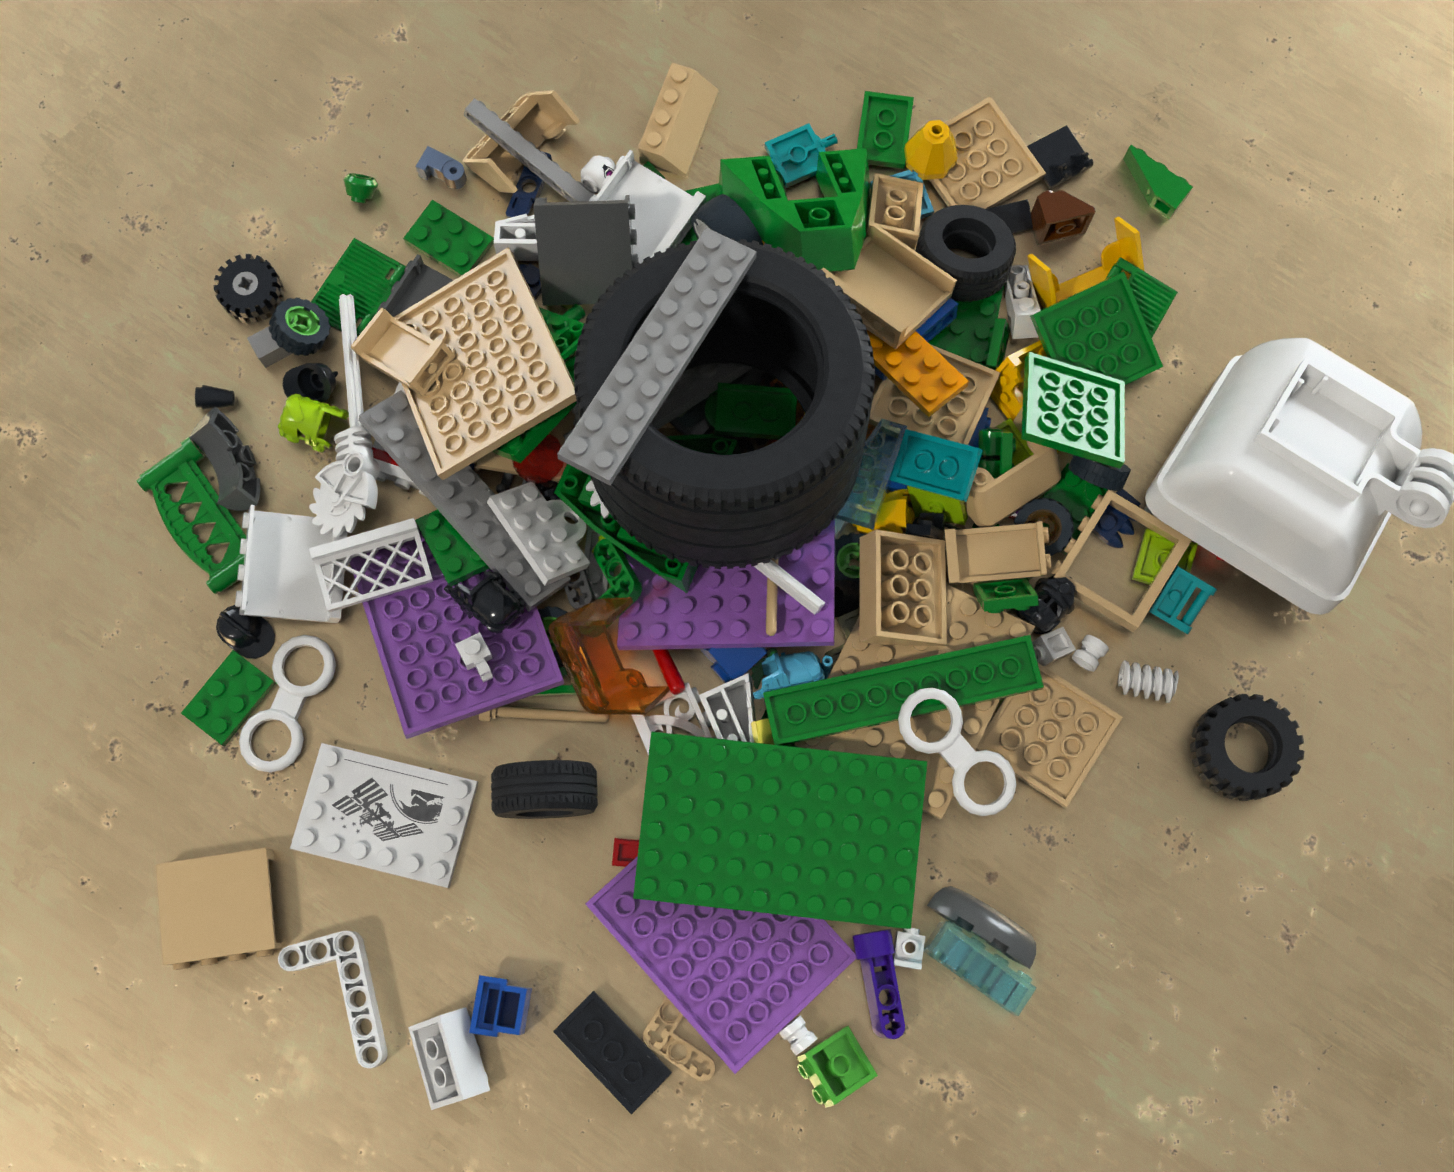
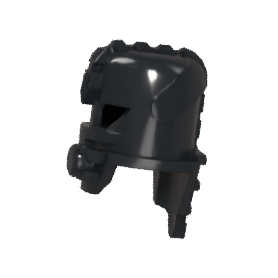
M491 570L489 572L484 571L483 580L472 590L460 583L454 588L450 585L444 587V590L460 605L461 610H465L469 619L474 616L493 633H502L518 616L524 613V608L526 607V603L522 600L521 596L514 590L512 592L506 590V584L502 581L501 575Z
M1054 576L1038 579L1034 587L1038 595V606H1030L1027 610H1016L1021 620L1035 626L1033 630L1035 633H1049L1061 622L1060 620L1066 614H1070L1074 610L1075 585L1066 577L1053 579Z

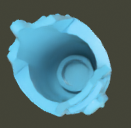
M810 651L787 655L783 652L781 656L778 653H774L762 662L763 673L767 677L762 679V688L754 692L753 697L754 699L764 698L763 692L825 679L819 657Z

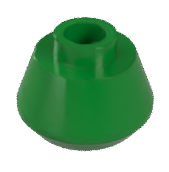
M349 173L344 177L346 193L351 196V200L354 202L366 203V199H371L378 187L376 179L371 176Z

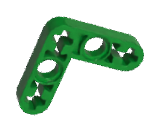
M602 539L596 544L594 557L611 587L578 620L579 631L592 638L599 636L640 597L642 592V585L624 553L607 539ZM621 564V572L614 577L615 568ZM613 600L612 610L606 613L607 604Z

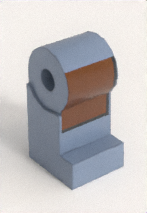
M427 146L415 166L419 177L428 181L432 175L444 181L451 189H460L467 181L464 167L459 161Z

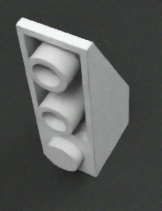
M1013 265L1004 285L1008 324L1012 339L1038 338L1030 315L1040 311L1028 266Z

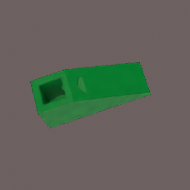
M1130 145L1123 160L1148 205L1170 220L1185 201L1193 186L1185 178L1169 171L1164 164L1156 162L1147 156L1146 152L1142 149Z

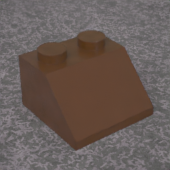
M1049 190L1037 196L1031 211L1032 231L1037 245L1085 234L1096 212L1095 208L1063 190L1056 192Z

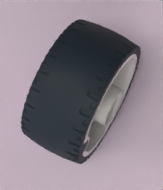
M724 194L711 199L691 216V223L698 239L707 227L725 237L733 238L734 241L744 239L752 243L754 240L763 245L758 231L746 213L733 199Z

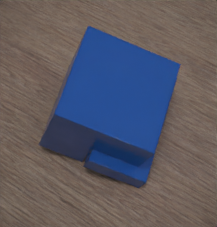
M711 647L700 649L714 663L710 668L724 683L743 676L768 651L765 647Z
M479 975L469 1033L499 1037V1032L514 1035L525 1034L532 988L508 985V979Z

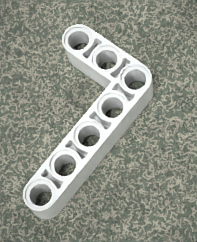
M341 931L283 948L279 953L278 963L286 971H302L336 961L358 1063L367 1069L382 1065L388 1056L387 1046L362 936L354 931ZM347 936H351L354 940V946L347 952L343 948V941ZM323 943L327 948V953L322 959H319L316 955V948L319 944ZM293 951L299 954V962L295 966L289 963V955ZM356 963L360 968V974L357 978L352 979L349 975V967ZM359 991L364 992L366 995V1002L361 1007L356 1005L354 997ZM364 1019H369L372 1023V1030L368 1035L364 1034L360 1029L361 1022ZM370 1047H374L378 1051V1058L374 1063L370 1062L366 1057L367 1050Z

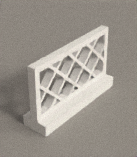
M414 518L309 548L328 612L433 582ZM415 539L417 548L412 556L400 551L404 542ZM383 548L393 552L386 564L374 559L377 551ZM397 554L409 560L403 572L390 567ZM419 554L421 557V561L416 559ZM360 556L366 559L360 572L348 567L353 557ZM371 562L383 568L377 580L364 575ZM333 563L339 566L340 569L332 580L324 576L322 566ZM413 563H416L424 568L426 576L414 579L408 576L407 573ZM345 570L357 575L350 588L338 583ZM387 571L400 576L397 583L390 587L381 583ZM361 578L374 584L370 592L363 595L354 591ZM326 581L331 583L329 588H327ZM335 586L347 591L343 601L332 604L330 594Z

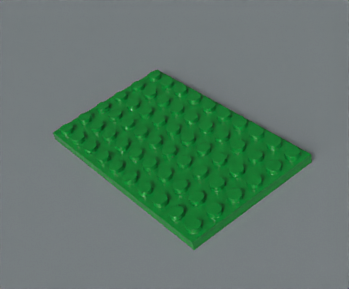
M652 731L633 899L911 929L927 761Z

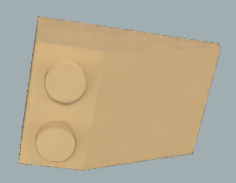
M874 173L869 198L865 239L869 237L871 227L875 223L914 250L919 237L923 183Z

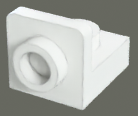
M1064 627L1044 634L1032 642L1037 662L1042 666H1046L1052 661L1076 650Z

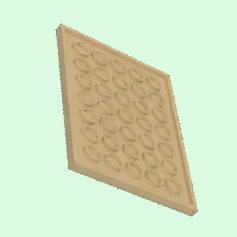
M509 247L394 317L432 340L437 338L443 341L455 355L424 396L402 384L437 475L442 480H445L576 401L572 377L517 260Z
M946 584L947 645H879L860 642L859 615L828 678L1022 636H1031L1035 626L1005 611L1000 613L984 612L977 598ZM1000 699L960 707L963 719L960 734L974 750H976ZM948 710L910 718L911 729L920 740L928 743L937 742L949 731L951 724L950 713ZM898 721L794 743V747L927 761L923 811L942 820L954 796L952 787L954 770L939 753L927 754L919 752L908 745L900 733Z

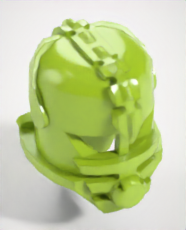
M294 394L286 400V405L283 408L280 423L278 424L279 434L293 443H298L299 439L304 440L307 445L313 446V450L323 453L327 448H332L330 442L324 440L331 416L347 420L349 412L336 406H329V404L320 403L317 400H311L308 397Z

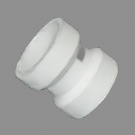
M1086 635L1082 640L1081 649H1077L1074 652L1072 659L1082 668L1094 672L1099 665L1098 659L1106 655L1109 647L1100 639L1092 635Z
M801 1015L779 1032L784 1040L789 1041L791 1044L790 1049L795 1056L817 1040L815 1034L812 1031H808L805 1027L806 1022Z

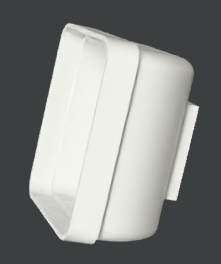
M1308 338L1277 339L1262 343L1250 349L1244 355L1235 356L1229 361L1146 492L1145 500L1151 513L1160 521L1299 608L1312 614L1322 615L1329 613L1349 595L1391 514L1408 524L1421 528H1433L1443 523L1454 502V454L1436 448L1420 450L1422 443L1420 417L1415 404L1406 396Z

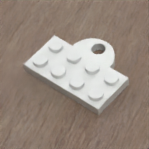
M533 481L489 497L487 504L544 586L587 569L590 562L578 546L586 532V523L562 500L546 501ZM564 517L572 518L575 524L568 523Z

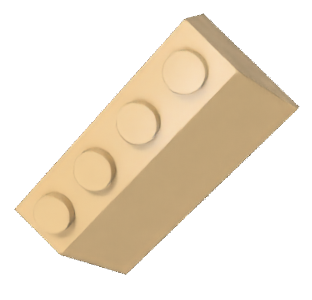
M671 63L638 147L640 163L645 164L649 161L655 168L684 177L687 176L719 90L696 70Z

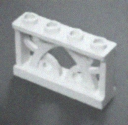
M688 682L685 683V690L680 694L674 695L667 691L628 707L648 755L651 732H656L657 730L663 732L661 725L666 726V733L672 734V727L687 731L693 736L717 738L716 736L712 737L708 728L712 725L706 711L701 713L698 706L701 699L697 688H691ZM677 698L686 700L689 705L687 713H681L679 705L675 710V717L669 715V707L673 700ZM664 703V715L644 717L642 712ZM694 714L701 728L689 722Z

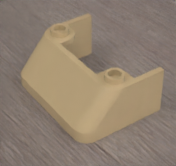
M555 90L525 93L500 118L502 121H506L514 131L520 132L525 140L532 142L536 149L546 139H558L566 131V125H577L580 122ZM485 134L465 156L463 162L470 170L499 192L515 193L518 190L515 187L518 177L516 171L523 164Z
M1023 406L1013 421L1021 434ZM1027 441V445L1033 452V455L996 479L986 469L978 467L968 500L964 502L966 512L973 522L980 528L994 527L1020 510L1028 502L1035 500L1055 487L1061 479L1057 450Z

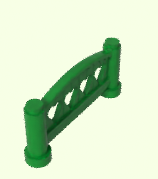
M188 436L180 442V447L140 474L136 481L145 492L149 490L153 492L156 506L168 532L181 550L197 566L209 574L210 577L206 584L214 594H217L218 592L222 593L239 581L237 580L239 564L244 565L245 556L240 554L241 538L246 539V534L229 509L217 504L219 495L197 465L206 456L200 447ZM187 483L181 499L178 502H172V495L166 493V487L170 484ZM201 503L194 521L187 523L185 520L186 515L180 513V507L184 504ZM215 523L208 541L200 543V536L194 534V527L199 524ZM229 544L222 562L215 564L213 561L214 556L209 555L207 552L209 546Z

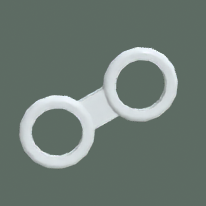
M309 635L292 637L280 646L274 656L272 664L273 676L280 688L271 708L259 711L249 718L241 730L239 739L242 756L248 765L258 771L272 773L284 770L294 763L301 753L304 738L302 727L297 719L307 697L316 695L327 688L334 677L336 668L333 651L320 638ZM299 647H314L323 656V673L311 685H293L285 676L284 665L286 658ZM266 721H282L291 732L292 741L289 750L278 760H261L252 750L251 740L254 731Z
M932 687L919 689L909 695L902 704L898 717L899 730L905 742L916 751L927 754L939 753L954 770L952 778L953 794L960 806L969 813L988 816L995 815L1005 809L1013 799L1016 789L1015 772L1009 761L999 753L989 750L975 751L960 734L963 725L962 711L955 698L946 691ZM923 700H938L947 707L950 713L951 724L949 731L937 742H924L916 737L911 729L910 717L912 711ZM987 761L996 765L1002 772L1004 787L997 800L990 804L980 805L968 797L965 792L964 780L966 773L973 765L978 762Z

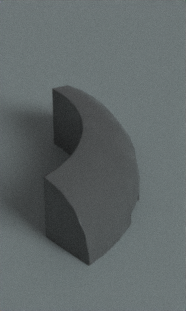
M214 407L200 420L189 438L205 453L215 470L219 483V499L217 504L236 511L248 510L250 505L256 506L260 498V478H256L253 467L257 463L249 445L244 446L236 433L239 432L237 427L217 407Z
M953 886L942 888L930 900L927 906L941 917L970 933L973 932L1009 959L1029 969L1031 968L1036 956V943L1033 936L1019 924L988 904Z

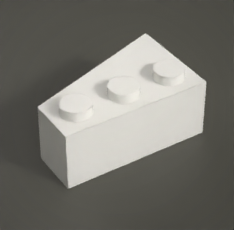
M749 673L699 695L718 739L754 742L751 723L756 721L753 683Z

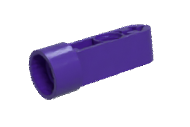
M891 929L853 935L856 959H860L873 1032L880 1038L897 1039L905 1031V1021L892 956L895 950ZM882 966V971H874V967ZM882 990L887 993V1002L884 1005L879 1000V994ZM882 1010H890V1013L882 1014ZM891 1022L892 1027L886 1030L885 1025Z

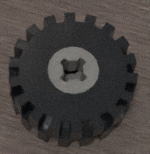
M246 254V259H243L241 255H237L234 262L228 259L226 261L228 266L226 268L221 266L218 269L221 276L215 275L214 281L217 285H213L214 291L217 294L215 296L226 312L237 320L239 318L241 322L247 323L248 318L252 323L258 322L257 317L265 320L268 318L266 316L268 312L273 315L275 311L274 306L279 305L281 302L279 297L284 296V291L281 288L283 283L267 260L264 261L258 255L254 259L252 254Z

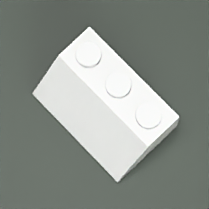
M466 1007L408 1027L431 1110L490 1091L488 1076L483 1067L479 1046L474 1034L469 1033L471 1018Z

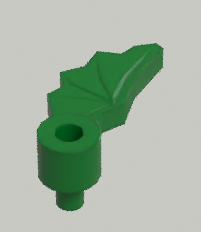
M771 648L767 651L766 656L770 657L772 654L778 653V651ZM761 658L752 667L753 673L751 677L754 681L755 689H758L764 676L762 662L766 658Z

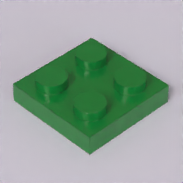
M1026 578L973 583V593L984 612L1000 613L1003 609L1027 610L1030 606H1038V595Z

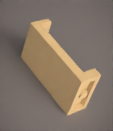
M380 308L351 345V349L363 361L422 396L425 395L455 356L443 341L437 338L434 340L392 317L384 308Z
M1042 521L1029 524L944 530L949 584L1044 577L1047 575V570H1051L1050 554H1045L1044 543H1049L1048 527H1043Z

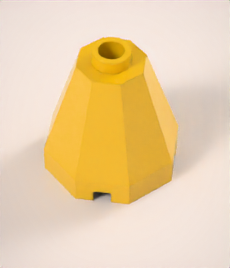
M941 120L928 121L917 130L905 144L904 148L907 169L911 172L914 170L922 180L944 178L951 167L955 166L958 159L955 139L949 126Z
M899 489L859 504L856 511L852 513L853 527H857V531L864 535L874 530L906 534L907 524H913L915 520L914 510L909 507L911 499L908 489Z

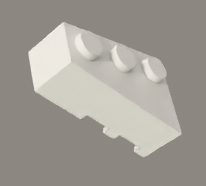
M527 214L495 222L494 247L496 254L509 247L517 261H539L534 215L527 216Z

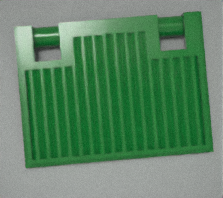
M353 238L311 303H315L321 310L323 309L326 317L329 318V325L342 332L339 306L340 295H353L356 323L359 319H362L356 329L358 337L376 315L380 304L387 301L391 295L394 283L400 281L405 274L406 266ZM391 270H394L390 279H386Z
M1120 257L1114 263L1106 279L1123 270L1130 274L1127 278L1152 338L1178 292Z

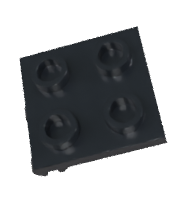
M1067 125L1027 146L1046 172L1043 180L1049 189L1093 166V159L1088 158L1089 153L1084 152Z

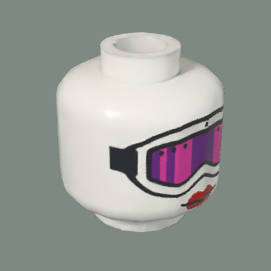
M593 156L581 169V183L584 185V188L593 193H599L604 179L608 175L611 176L616 169L614 161L609 157Z

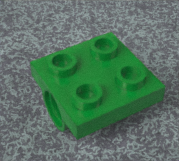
M997 427L980 429L978 433V448L983 450L982 455H985V458H980L978 467L986 469L996 479L1015 467L1014 463H1012V453L1016 450V439L1013 437V432Z

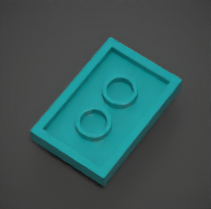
M906 429L890 481L967 502L983 450Z

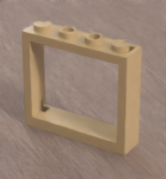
M1108 490L1104 496L1098 495L1091 506L1095 510L1091 518L1084 517L1078 527L1081 534L1077 540L1071 538L1064 549L1068 555L1063 562L1058 559L1050 573L1054 575L1053 579L1063 577L1069 579L1075 585V598L1134 632L1139 628L1192 540L1140 507ZM1108 505L1174 543L1173 548L1132 615L1065 575Z

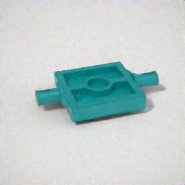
M808 123L765 142L764 148L771 157L776 172L782 177L785 188H788L815 176L819 152H824L825 148L838 144V140L834 133L820 139Z

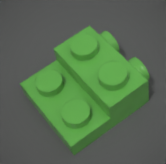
M849 1026L842 1028L797 1057L800 1062L797 1065L799 1073L804 1079L809 1078L814 1086L812 1090L814 1099L818 1104H824L826 1108L837 1104L878 1076Z

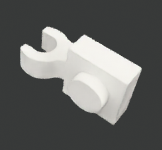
M480 632L455 644L467 670L476 667L483 682L493 678L487 661L493 658Z

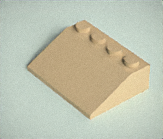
M874 530L859 537L860 642L879 645H947L945 540L882 530Z

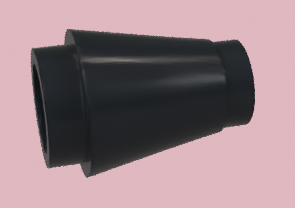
M202 385V387H196L195 389L196 408L210 410L214 407L234 406V391Z

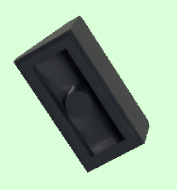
M1028 199L986 209L1001 218L1013 234L1033 229Z

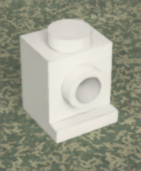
M903 928V932H896L894 941L895 953L892 954L894 966L921 970L926 936L919 935L920 929ZM907 942H911L915 946L912 953H908L905 950Z

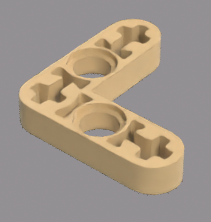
M666 996L643 1033L644 1043L648 1048L694 1079L707 1081L715 1072L714 1061L708 1055L673 1033L683 1015L679 1011V1016L673 1021H669L664 1017V1007L668 1004H673ZM659 1017L663 1023L671 1025L672 1028L669 1032L666 1028L663 1029L660 1035L663 1038L661 1043L657 1041L651 1044L649 1042L651 1037L648 1033L650 1030L655 1032L660 1024L655 1023V1020ZM683 1044L686 1047L687 1056L685 1059L678 1061L672 1057L671 1049L674 1045ZM692 1051L698 1054L694 1059L699 1063H702L704 1060L709 1062V1074L703 1073L699 1076L696 1073L698 1068L693 1064L690 1065V1069L684 1067V1064L690 1060Z

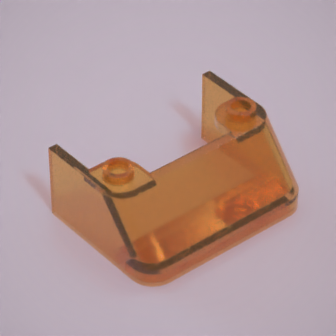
M631 597L595 600L558 617L549 625V633L582 707L591 714L646 715L670 691L668 686H647L641 672L632 668H623L606 628V625L614 622L616 617L633 603Z

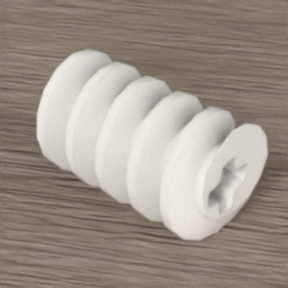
M1124 660L1118 674V687L1122 686L1124 695H1127L1130 688H1132L1134 697H1137L1140 691L1143 690L1145 699H1148L1151 692H1153L1156 701H1159L1162 694H1164L1166 703H1170L1177 689L1179 673L1177 670L1173 674L1169 668L1164 669L1162 672L1158 666L1154 667L1151 671V667L1148 664L1143 665L1141 668L1137 662L1130 666L1129 662Z

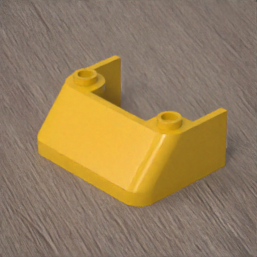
M1119 216L1114 218L1117 241L1108 244L1101 253L1102 266L1060 284L1058 283V278L1051 272L1048 266L1033 254L1027 255L1034 290L1043 309L1105 280L1114 263L1120 257L1144 271L1140 232ZM1125 272V275L1128 278L1130 274Z

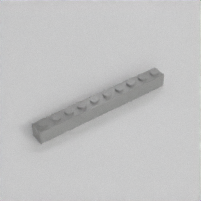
M474 98L465 108L464 116L566 200L569 202L589 201L595 195L593 192L585 189L581 182L574 180L570 173L563 171L556 162H552L544 152L536 149L532 142L525 140L520 132L514 131L506 121L498 118L494 111L487 109L483 102Z

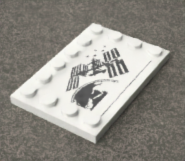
M321 743L290 849L450 888L479 782Z

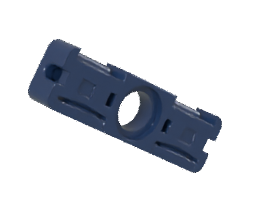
M544 152L547 155V157L552 161L551 154ZM524 166L516 185L518 190L513 193L506 210L507 219L523 214L528 216L532 204L535 203L536 198H539L545 184L541 178L526 166ZM526 183H534L536 189L533 192L527 193L523 191V186Z

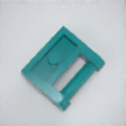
M1176 565L1149 612L1182 632L1189 634L1192 630L1191 625L1210 595L1214 596L1217 589ZM1195 588H1200L1201 591L1182 620L1177 619V616Z

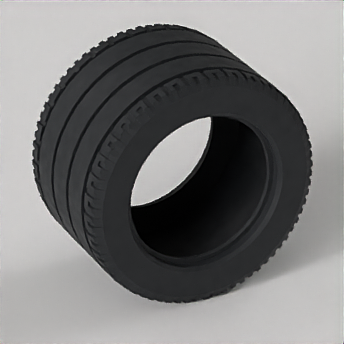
M744 239L736 241L757 251L756 259L684 371L711 363H737L760 369L781 381L795 395L805 412L804 417L789 433L774 443L755 451L733 455L708 454L683 447L664 436L650 423L611 486L590 476L601 502H603L613 519L617 520L618 524L631 537L635 536L638 542L645 544L650 550L655 549L656 553L660 555L664 554L671 560L676 558L680 563L685 564L687 562L695 567L699 564L703 568L711 566L715 567V569H721V567L727 566V569H733V567L738 566L739 568H746V565L749 564L752 567L761 562L763 564L769 563L772 558L777 560L782 555L792 554L793 549H800L805 543L811 542L814 536L817 537L823 529H826L830 525L831 520L833 521L844 507L855 486L862 462L875 382L873 349L866 326L863 324L860 314L857 313L855 304H851L848 295L843 294V289L839 285L836 286L835 281L831 277L827 278L823 270L820 269L818 271L814 264H807L801 256L797 258L792 252L788 251V253H785L780 247L772 248L770 244L766 243L760 245L758 241L754 240L752 243ZM692 241L689 245L684 243L678 244L674 249L669 247L666 249V252H656L652 258L648 256L643 259V263L640 264L638 262L634 264L632 270L627 269L623 273L622 278H616L613 286L610 285L606 289V293L598 298V304H594L592 312L588 314L586 324H584L582 333L579 336L574 362V391L579 420L697 241Z

